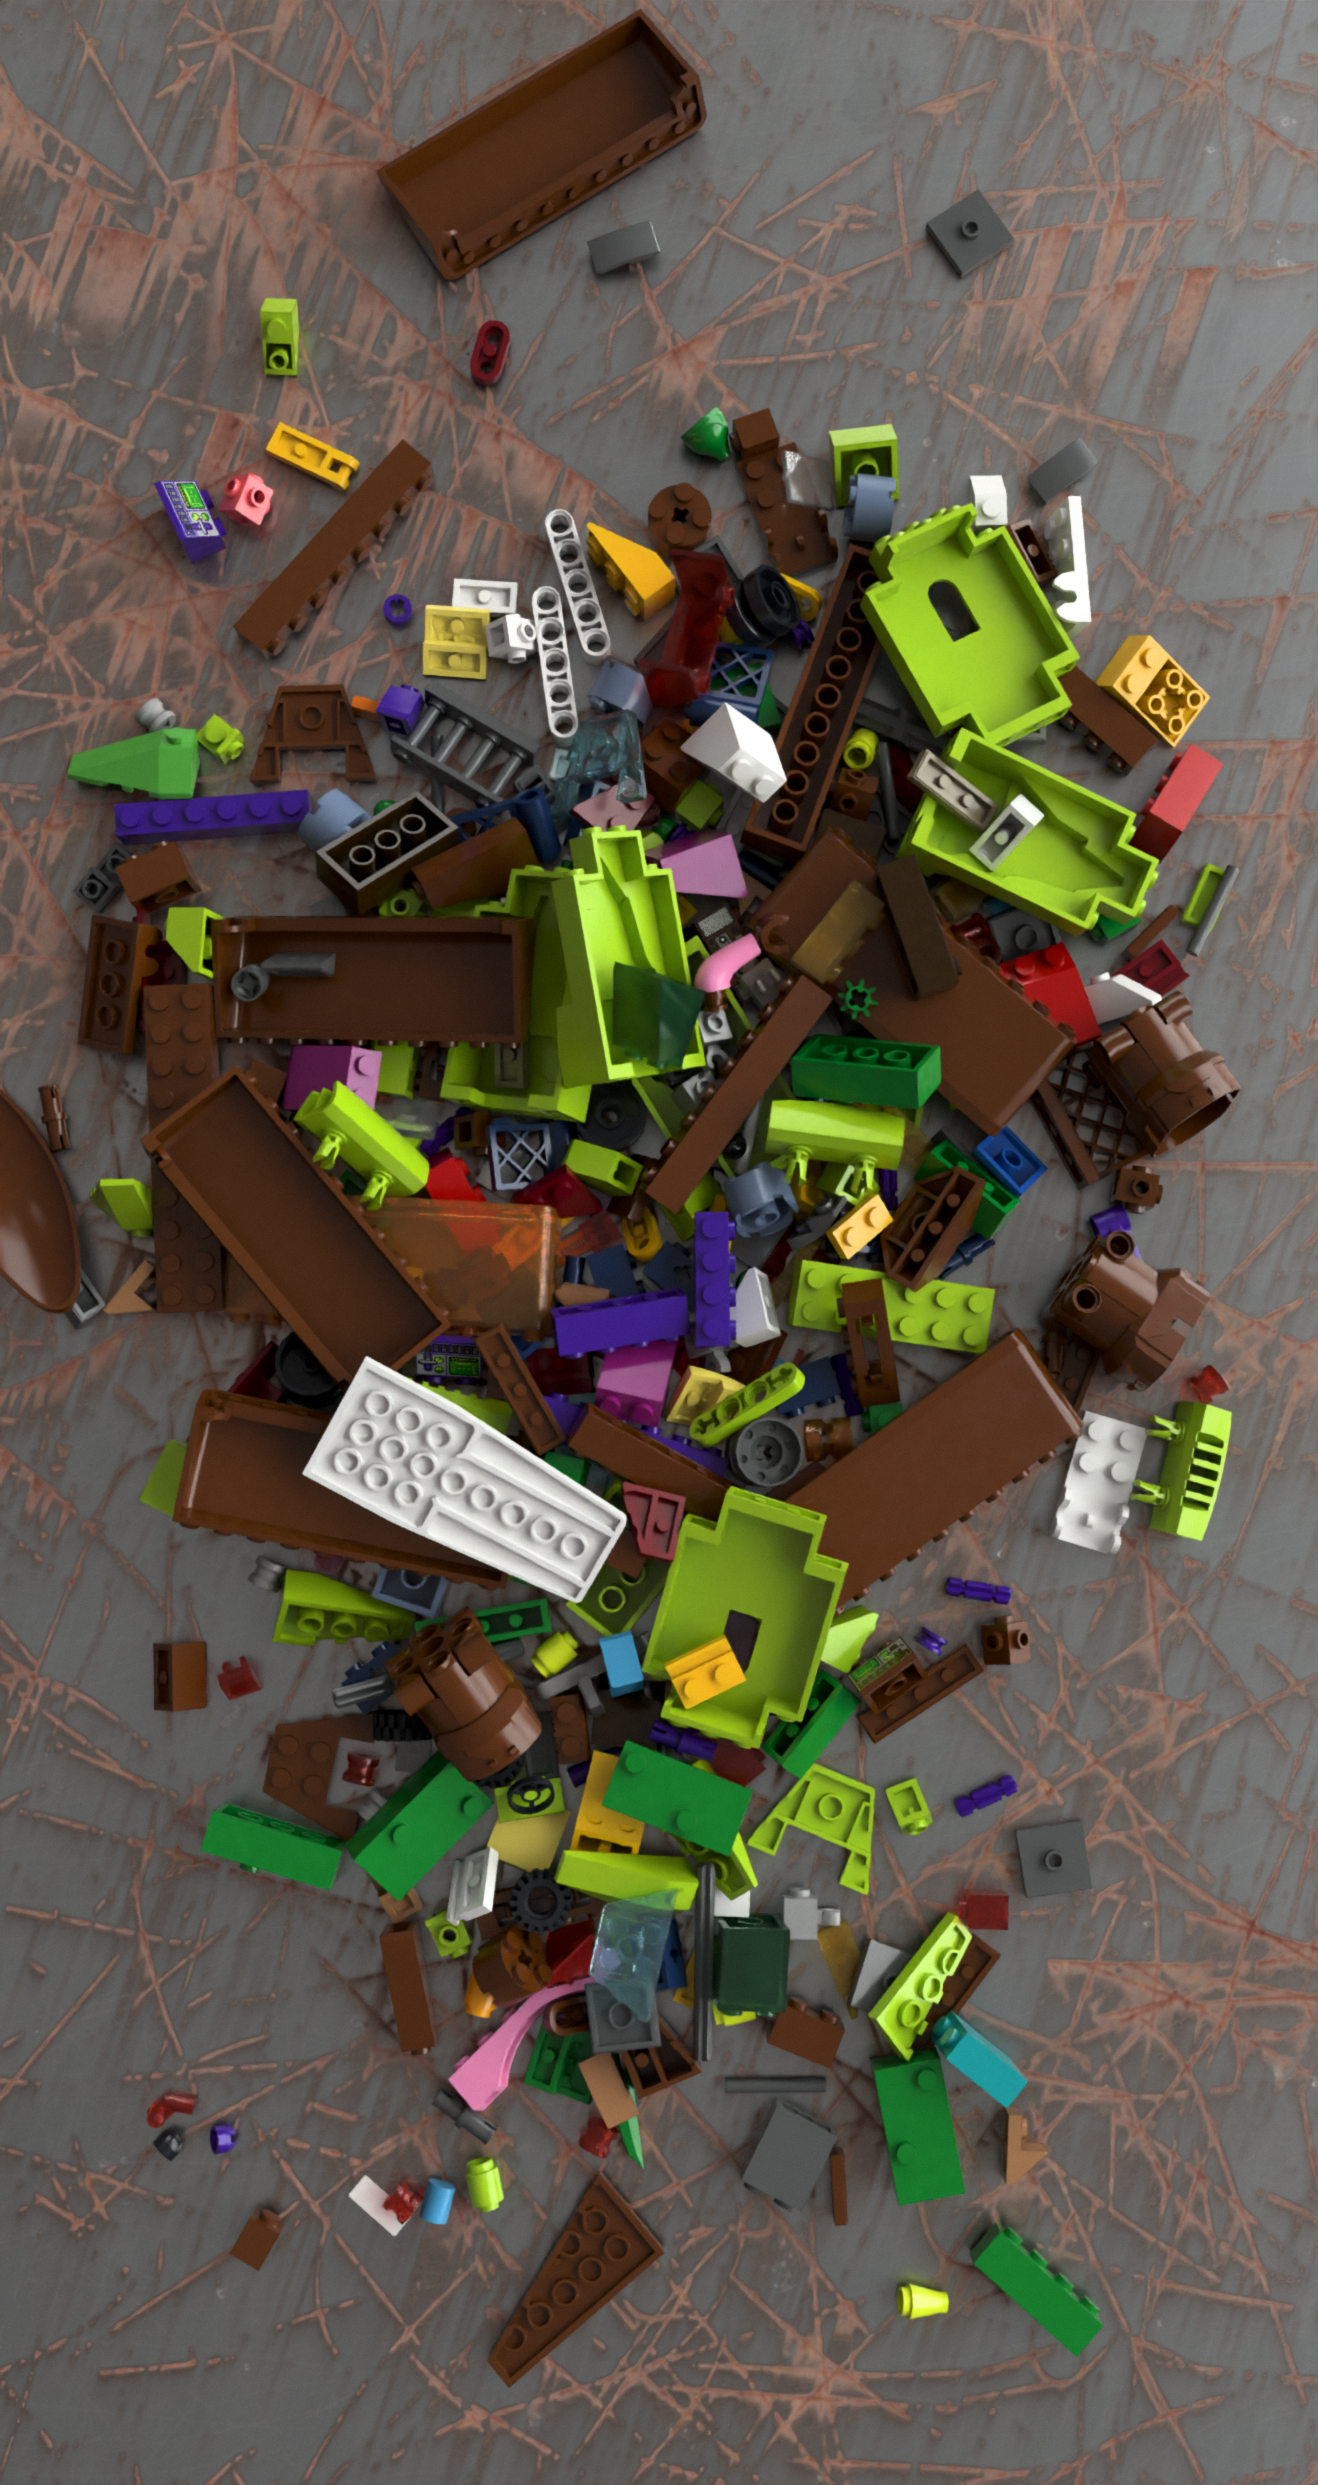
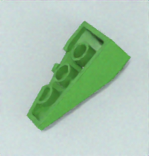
M180 727L161 729L72 755L67 772L68 779L98 786H106L110 783L122 786V791L130 793L135 789L149 791V797L158 799H192L200 766L196 729H183Z

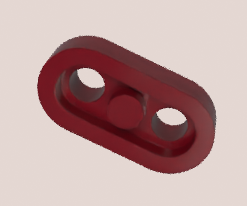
M491 320L484 323L479 330L470 360V370L473 379L481 385L494 384L499 380L503 371L511 340L509 329L500 321ZM498 338L500 342L498 344H491L490 340ZM484 367H490L492 369L491 372L487 374L482 373L481 370Z

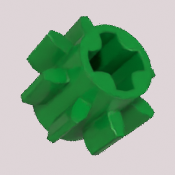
M861 979L859 986L855 987L847 981L846 986L849 989L847 994L838 993L837 995L839 998L845 999L846 1003L840 1008V1011L851 1010L852 1020H855L857 1013L863 1012L867 1018L870 1017V1013L867 1010L868 1006H878L879 1003L876 1000H871L870 996L875 992L876 987L867 990L863 987L864 979ZM853 991H856L858 994H866L867 997L863 1001L865 1005L863 1008H860L857 1004L853 1006L849 1004Z

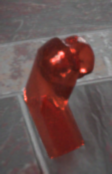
M173 2093L163 2094L150 2105L147 2111L148 2116L146 2120L148 2125L153 2128H159L175 2112L192 2115L196 2098Z

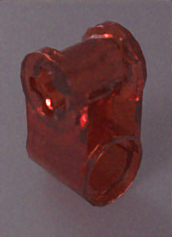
M980 913L972 914L971 919L957 926L952 924L949 929L958 937L964 935L970 939L977 947L974 950L977 954L986 955L999 964L1002 958L1001 948Z

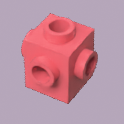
M246 473V475L232 476L224 487V497L218 511L241 526H260L263 517L269 511L270 499L274 491L264 485V480L255 474Z

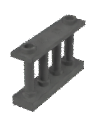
M432 679L425 688V704H427L428 708L406 740L394 734L390 738L391 753L397 761L404 765H413L475 802L477 808L504 801L499 795L520 763H527L533 767L540 758L541 744ZM444 714L454 720L455 725L434 756L431 757L416 747L438 715ZM471 730L481 736L482 741L462 771L458 773L444 763L464 733ZM500 747L508 752L510 757L489 788L485 789L471 779L492 748ZM503 812L496 813L495 815L500 817Z

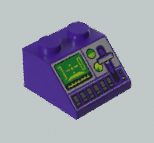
M195 480L159 481L154 483L175 531L192 563L226 549L222 537L226 536L227 533L220 518L213 519L209 509L214 508L207 489L200 491Z
M440 1335L415 1356L416 1375L424 1376L425 1382L443 1384V1378H456V1385L476 1386V1380L482 1379V1368L485 1362L472 1340L474 1337Z

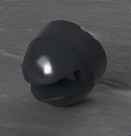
M735 1133L721 1154L727 1159H740L745 1154L747 1148L745 1138L741 1134Z
M166 2131L161 2133L153 2141V2144L166 2159L172 2162L181 2151L182 2138L175 2131Z

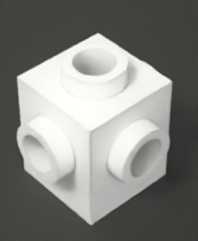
M508 614L485 625L489 657L507 659L508 663L517 664L526 661L527 656L539 651L534 620L521 618L519 614Z

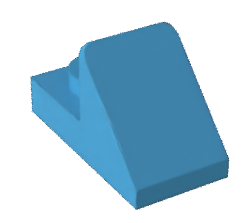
M631 1630L599 1638L611 1696L616 1697L644 1689V1678Z

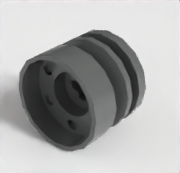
M764 1417L755 1419L731 1434L726 1441L724 1454L725 1458L729 1459L727 1467L736 1479L750 1486L774 1487L785 1484L797 1474L802 1465L804 1448L800 1435L792 1425L782 1419ZM764 1446L763 1454L766 1457L756 1458L758 1451L755 1448Z

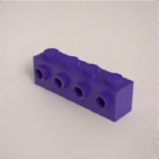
M695 1212L694 1215L695 1349H728L730 1347V1340H736V1320H730V1307H736V1287H729V1274H735L736 1268L735 1254H729V1241H735V1221H729V1212Z
M680 1287L550 1309L554 1347L560 1357L564 1356L568 1359L579 1358L584 1355V1352L595 1350L599 1353H609L617 1350V1347L624 1345L643 1347L647 1346L650 1343L649 1341L659 1339L665 1342L680 1340L682 1335L691 1334L687 1296Z

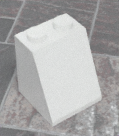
M726 702L681 746V750L726 782L763 803L787 781L772 736Z

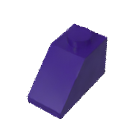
M402 684L400 687L393 685L389 687L376 710L383 731L404 737L410 735L420 720L425 704L423 696L419 693L418 689Z

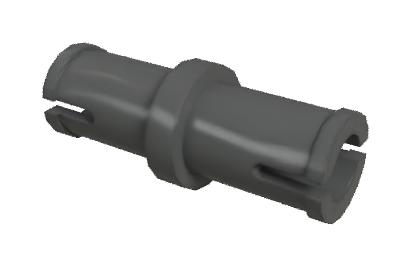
M445 2086L431 2104L456 2122L454 2124L460 2129L462 2126L485 2145L498 2128L496 2124H493L479 2112L474 2111L469 2104L465 2103Z

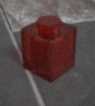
M964 1889V1898H959L958 1902L959 1919H964L967 1929L1008 1930L1009 1896L1004 1890Z

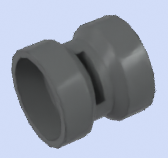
M259 964L246 965L231 980V989L234 995L243 1001L257 999L270 985L269 973L264 971Z

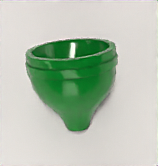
M717 406L680 437L685 445H688L692 451L700 455L711 456L723 461L731 454L728 444V423Z

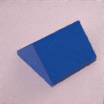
M1007 1125L996 1137L989 1135L971 1152L988 1171V1174L1008 1189L1016 1198H1019L1048 1169Z

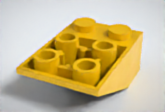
M591 522L586 525L587 538L585 541L588 545V550L586 551L588 557L596 567L601 565L607 572L605 577L615 591L620 589L627 598L624 602L634 616L639 614L645 622L675 600V576L656 552Z
M1150 635L1128 636L1095 681L1101 689L1149 732L1171 748L1177 745L1210 699V696Z
M594 1750L569 1851L638 1854L645 1823L601 1805L619 1756Z

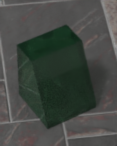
M615 961L613 967V1044L624 1048V1055L638 1060H643V1057L648 1058L647 1064L655 1068L666 1070L667 1065L681 1068L706 991L657 972Z
M749 1913V1918L714 1916L713 2002L717 2009L722 2011V2014L740 2016L742 2011L755 2012L759 2016L772 2017L776 2015V2012H786L790 1929L777 1913Z

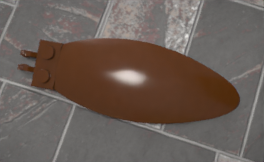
M0 1089V1274L21 1295L37 1307L47 1312L62 1314L74 1306L81 1283L80 1243L73 1205L62 1173L47 1144L27 1116Z

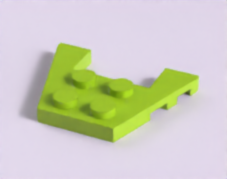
M813 1763L802 1779H798L748 1837L746 1844L775 1856L787 1824L851 1850L838 1882L843 1886L867 1895L869 1891L875 1788L822 1765Z

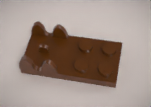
M795 442L735 462V469L770 563L774 569L792 578L837 562L838 546L836 538L829 534L827 514L823 508H819Z
M92 915L77 1044L121 1054H133L142 977L153 975L160 966L154 958L145 955V949L148 945H156L163 939V935L157 927Z

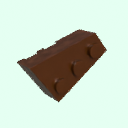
M658 2012L661 2046L620 2051L639 2099L702 2073L701 2062L694 2060L691 2050Z

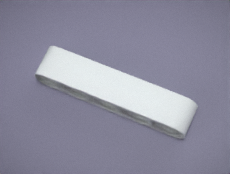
M556 509L550 512L545 520L549 547L583 657L590 665L601 666L606 657L611 655L610 637L574 520L566 510ZM560 524L568 527L563 533H556L552 530L554 526ZM566 554H573L577 557L572 563H566L561 560ZM576 583L586 586V589L579 593L570 590L571 586ZM584 613H592L595 616L591 622H583L579 617ZM594 642L602 643L605 646L600 652H592L588 647Z
M543 586L534 592L532 607L550 734L555 744L561 747H568L577 741L579 727L561 599L559 593L554 588ZM544 601H551L555 604L550 610L539 608V605ZM549 631H555L559 634V637L554 641H547L543 638L544 634ZM552 662H560L564 665L563 669L558 672H552L547 667ZM559 692L565 693L568 696L567 700L562 703L554 702L552 697ZM562 723H568L573 727L567 734L558 733L556 728Z

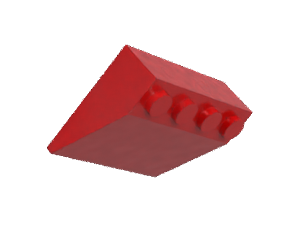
M1063 942L999 964L1002 968L999 973L1007 980L1011 978L1016 979L1027 990L1024 994L1033 1002L1038 999L1051 1010L1049 1015L1058 1024L1064 1021L1077 1033L1074 1037L1078 1040V1043L1073 1048L1090 1043L1102 1036L1077 967Z

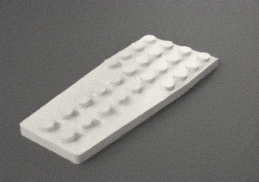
M368 1356L362 1362L302 1473L306 1477L394 1524L574 1603H579L583 1600L625 1528L627 1517L622 1511L460 1406Z

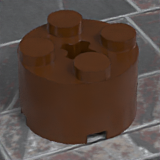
M680 483L666 487L656 494L649 505L648 531L653 547L661 555L668 558L669 556L681 558L709 540L712 511L707 498L689 483Z
M513 1927L479 1946L477 1949L479 1950L478 1955L473 1958L472 1963L474 1977L483 1994L489 1992L496 1999L492 2001L496 2006L501 2008L513 2007L539 1992L547 1983L551 1982L553 1975L542 1949L543 1941L539 1934L534 1931L527 1934L525 1930L518 1931L516 1927Z

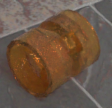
M850 1417L831 1418L829 1423H825L823 1419L803 1420L807 1462L825 1461L828 1455L837 1460L853 1448ZM829 1435V1443H822L821 1437Z

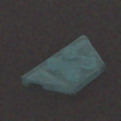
M677 1889L608 1903L603 1906L588 1974L600 1985H605L620 2003L624 2002L638 2015L637 2018L645 2023L649 2021L678 1893Z

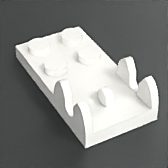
M1068 496L1050 516L1044 526V536L1049 541V558L1052 560V564L1055 565V570L1058 571V575L1052 579L1053 592H1048L1044 595L1071 641L1091 622L1081 496Z
M1083 1411L1081 1420L1084 1426L1080 1429L1083 1434L1075 1440L1048 1537L1114 1556L1121 1545V1537L1119 1536L1121 1527L1129 1517L1128 1501L1147 1437L1145 1433L1146 1428L1089 1411Z

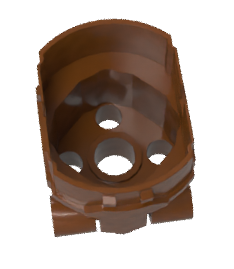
M1179 991L1172 993L1152 1006L1147 1005L1138 1008L1122 1020L1119 1026L1094 1040L1093 1046L1088 1050L1091 1058L1082 1064L1085 1077L1088 1079L1090 1076L1091 1080L1089 1082L1093 1087L1099 1088L1106 1083L1109 1085L1127 1111L1125 1124L1128 1126V1130L1132 1135L1135 1134L1152 1158L1158 1157L1181 1145L1219 1119L1232 1103L1226 1094L1229 1093L1235 1099L1241 1090L1240 1084L1226 1067L1224 1057L1218 1052L1204 1050L1184 1022V1020L1192 1016L1193 1012L1189 1001Z
M1116 1230L1106 1237L1097 1235L1087 1246L1086 1250L1076 1258L1074 1266L1067 1271L1057 1285L1052 1303L1043 1310L1041 1319L1048 1331L1062 1332L1068 1328L1099 1349L1105 1374L1118 1383L1125 1382L1127 1384L1126 1388L1129 1391L1136 1390L1142 1392L1149 1388L1168 1369L1186 1340V1337L1171 1328L1179 1318L1193 1328L1210 1300L1211 1294L1204 1288L1201 1281H1193L1191 1279L1192 1275L1184 1268L1155 1270L1133 1254L1135 1242L1132 1236L1123 1230Z
M467 1605L443 1621L445 1629L439 1622L423 1627L411 1640L412 1647L408 1645L385 1661L384 1665L397 1687L394 1689V1693L405 1711L410 1716L415 1713L418 1715L432 1734L435 1745L442 1756L453 1763L467 1782H472L488 1777L516 1760L538 1738L542 1732V1724L533 1710L534 1707L514 1670L508 1662L502 1660L482 1632L485 1630L482 1623L471 1607Z

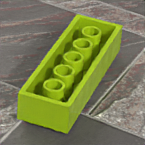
M795 1259L786 1324L842 1333L841 1324H847L846 1317L839 1318L836 1299L843 1297L841 1284L882 1278L891 1340L979 1354L986 1350L995 1289L932 1280L914 1293L888 1278L885 1272ZM874 1314V1325L865 1327L861 1325L863 1336L877 1338Z

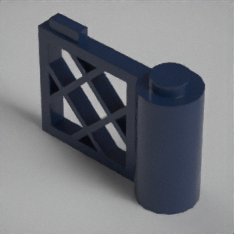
M711 640L710 646L704 645L700 657V665H704L698 691L693 699L688 698L685 707V718L690 719V725L701 727L725 702L758 725L760 708L774 659V651ZM716 652L730 654L734 660L720 667L715 660ZM753 658L765 660L764 666L754 672H751L745 664ZM739 666L746 676L732 683L726 673ZM718 677L727 686L719 691L706 689L708 683ZM752 683L757 693L755 698L742 696L738 689Z
M541 788L527 789L518 793L512 799L451 816V821L459 827V844L473 838L463 833L461 823L473 820L481 824L482 827L477 834L479 835L485 832L487 828L491 829L497 826L491 822L496 813L509 810L511 818L516 817L527 831L540 863L554 861L562 850L544 790Z
M511 1118L492 1119L491 1125L485 1127L492 1192L522 1190L534 1183L535 1180L527 1173L534 1162L543 1169L544 1176L561 1167L571 1139L578 1140L576 1122L550 1119L549 1123L512 1124ZM530 1131L539 1132L540 1145L536 1151L523 1141ZM496 1133H505L514 1141L506 1153L497 1146ZM518 1146L530 1156V1159L523 1168L510 1158ZM505 1163L517 1173V1176L511 1183L501 1182L500 1169Z

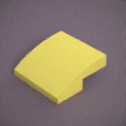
M426 605L422 675L486 679L488 645L485 625L490 623V609Z
M689 1365L663 1411L665 1421L691 1425L696 1417L741 1390L745 1385L722 1374ZM739 1408L730 1411L727 1420L733 1419L738 1414Z
M565 1809V1812L505 1823H499L497 1818L486 1848L491 1847L499 1853L498 1861L525 1872H532L536 1868H539V1870L549 1869L571 1811Z

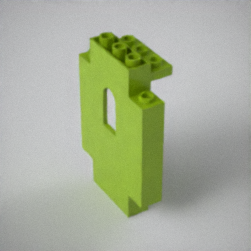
M971 502L961 508L959 505H955L948 510L945 508L940 509L920 523L913 522L907 525L901 532L893 536L886 535L874 543V548L868 560L880 581L872 584L865 590L860 608L935 738L963 725L966 730L1004 747L1065 716L1072 703L1057 677L1071 671L1079 661L1080 656L1005 526L994 531L992 528H988L975 537L970 527L978 513ZM937 582H946L952 585L976 624L978 631L953 642L929 600V587Z
M730 1486L726 1492L718 1522L687 1514L682 1522L674 1561L670 1565L641 1670L649 1673V1677L657 1681L671 1680L664 1663L722 1636L730 1610L762 1619L749 1667L743 1672L747 1681L687 1710L672 1683L660 1717L667 1719L670 1724L679 1728L692 1727L698 1729L702 1734L710 1738L718 1739L723 1737L732 1740L735 1745L745 1749L753 1747L759 1749L770 1713L776 1714L777 1718L785 1722H802L849 1565L847 1562L817 1553L827 1515L734 1486Z

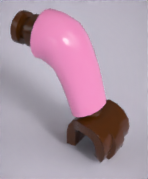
M778 912L763 915L754 926V935L749 933L726 945L706 958L698 967L694 988L695 992L702 994V1000L707 1002L703 1006L704 1012H718L728 1008L727 1002H723V998L726 997L725 989L731 987L730 980L733 974L749 961L759 956L762 949L773 954L790 952L789 945L784 941L769 943L768 939L770 930L776 926L784 927L789 919L787 915Z

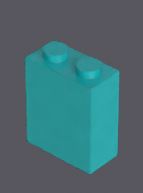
M952 2010L946 2016H942L937 2020L930 2037L945 2059L1005 2108H1008L1028 2083L1013 2061Z

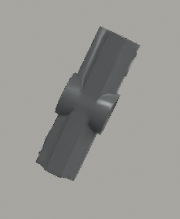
M863 697L852 725L869 729L876 735L883 737V741L893 748L903 751L911 749L918 753L928 749L938 758L952 735L945 733L935 738L928 725L921 722V718L915 713L901 708L893 710Z

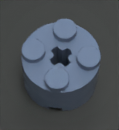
M859 473L849 476L847 491L849 506H845L843 518L844 537H849L851 540L876 542L880 538L890 535L895 503L891 494L892 491L896 492L895 477Z
M605 660L587 697L590 699L589 703L592 704L591 709L605 717L612 713L621 719L620 724L630 730L637 731L639 726L645 725L662 690L656 684L653 689L646 686L647 678L632 669L615 663L613 668H611L610 662Z
M336 788L326 793L316 802L320 808L314 815L310 811L307 813L299 826L297 835L304 844L316 853L317 850L362 824L372 816L349 796Z
M769 1162L758 1163L751 1171L739 1177L729 1178L723 1184L725 1189L724 1199L731 1218L735 1221L736 1231L743 1237L751 1238L749 1233L759 1232L760 1237L774 1234L787 1227L793 1221L791 1215L794 1211L798 1214L799 1207L790 1184L784 1181L786 1174L781 1169L772 1167Z

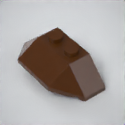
M959 1166L949 1168L948 1171L937 1173L915 1182L893 1215L892 1219L894 1221L880 1235L886 1276L914 1293L938 1277L974 1223L986 1181Z

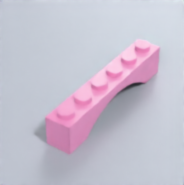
M586 1935L580 1939L573 1947L575 1953L567 1961L562 1959L551 1968L553 1975L551 1982L547 1983L539 1992L526 1998L527 2001L519 2009L514 2007L507 2012L501 2019L503 2025L495 2033L490 2031L477 2043L479 2049L471 2057L469 2055L463 2057L454 2066L453 2070L455 2073L448 2080L474 2111L485 2110L508 2086L510 2068L516 2050L525 2033L543 2014L548 2004L584 1993V1984L614 1980L627 1967L600 1936L591 1935L588 1937Z

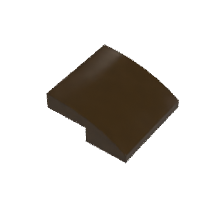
M600 1676L597 1692L606 1713L593 1717L591 1744L624 1747L626 1740H630L657 1751L659 1743L647 1739L649 1732L652 1731L651 1727L654 1720L656 1719L661 1722L660 1716L665 1701L666 1683L643 1680L644 1689L612 1697L607 1676Z

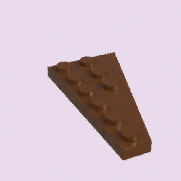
M601 2170L597 2173L488 2356V2363L509 2388L665 2253L664 2247Z

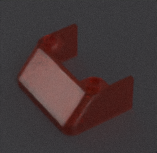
M672 548L671 556L681 591L661 661L656 662L644 659L639 661V668L654 707L669 709L698 700L702 697L703 693H708L711 680L709 671L727 607H732L735 598V588L730 585L723 555Z

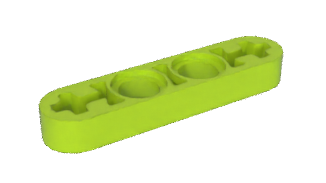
M790 1362L777 1366L696 1417L690 1425L689 1435L704 1448L714 1446L796 1395L804 1386V1374ZM766 1391L764 1399L755 1403L756 1396L760 1392ZM739 1408L738 1414L733 1419L727 1420L730 1411Z

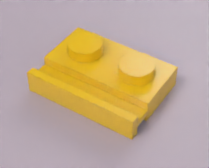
M725 1634L664 1663L686 1710L747 1681Z

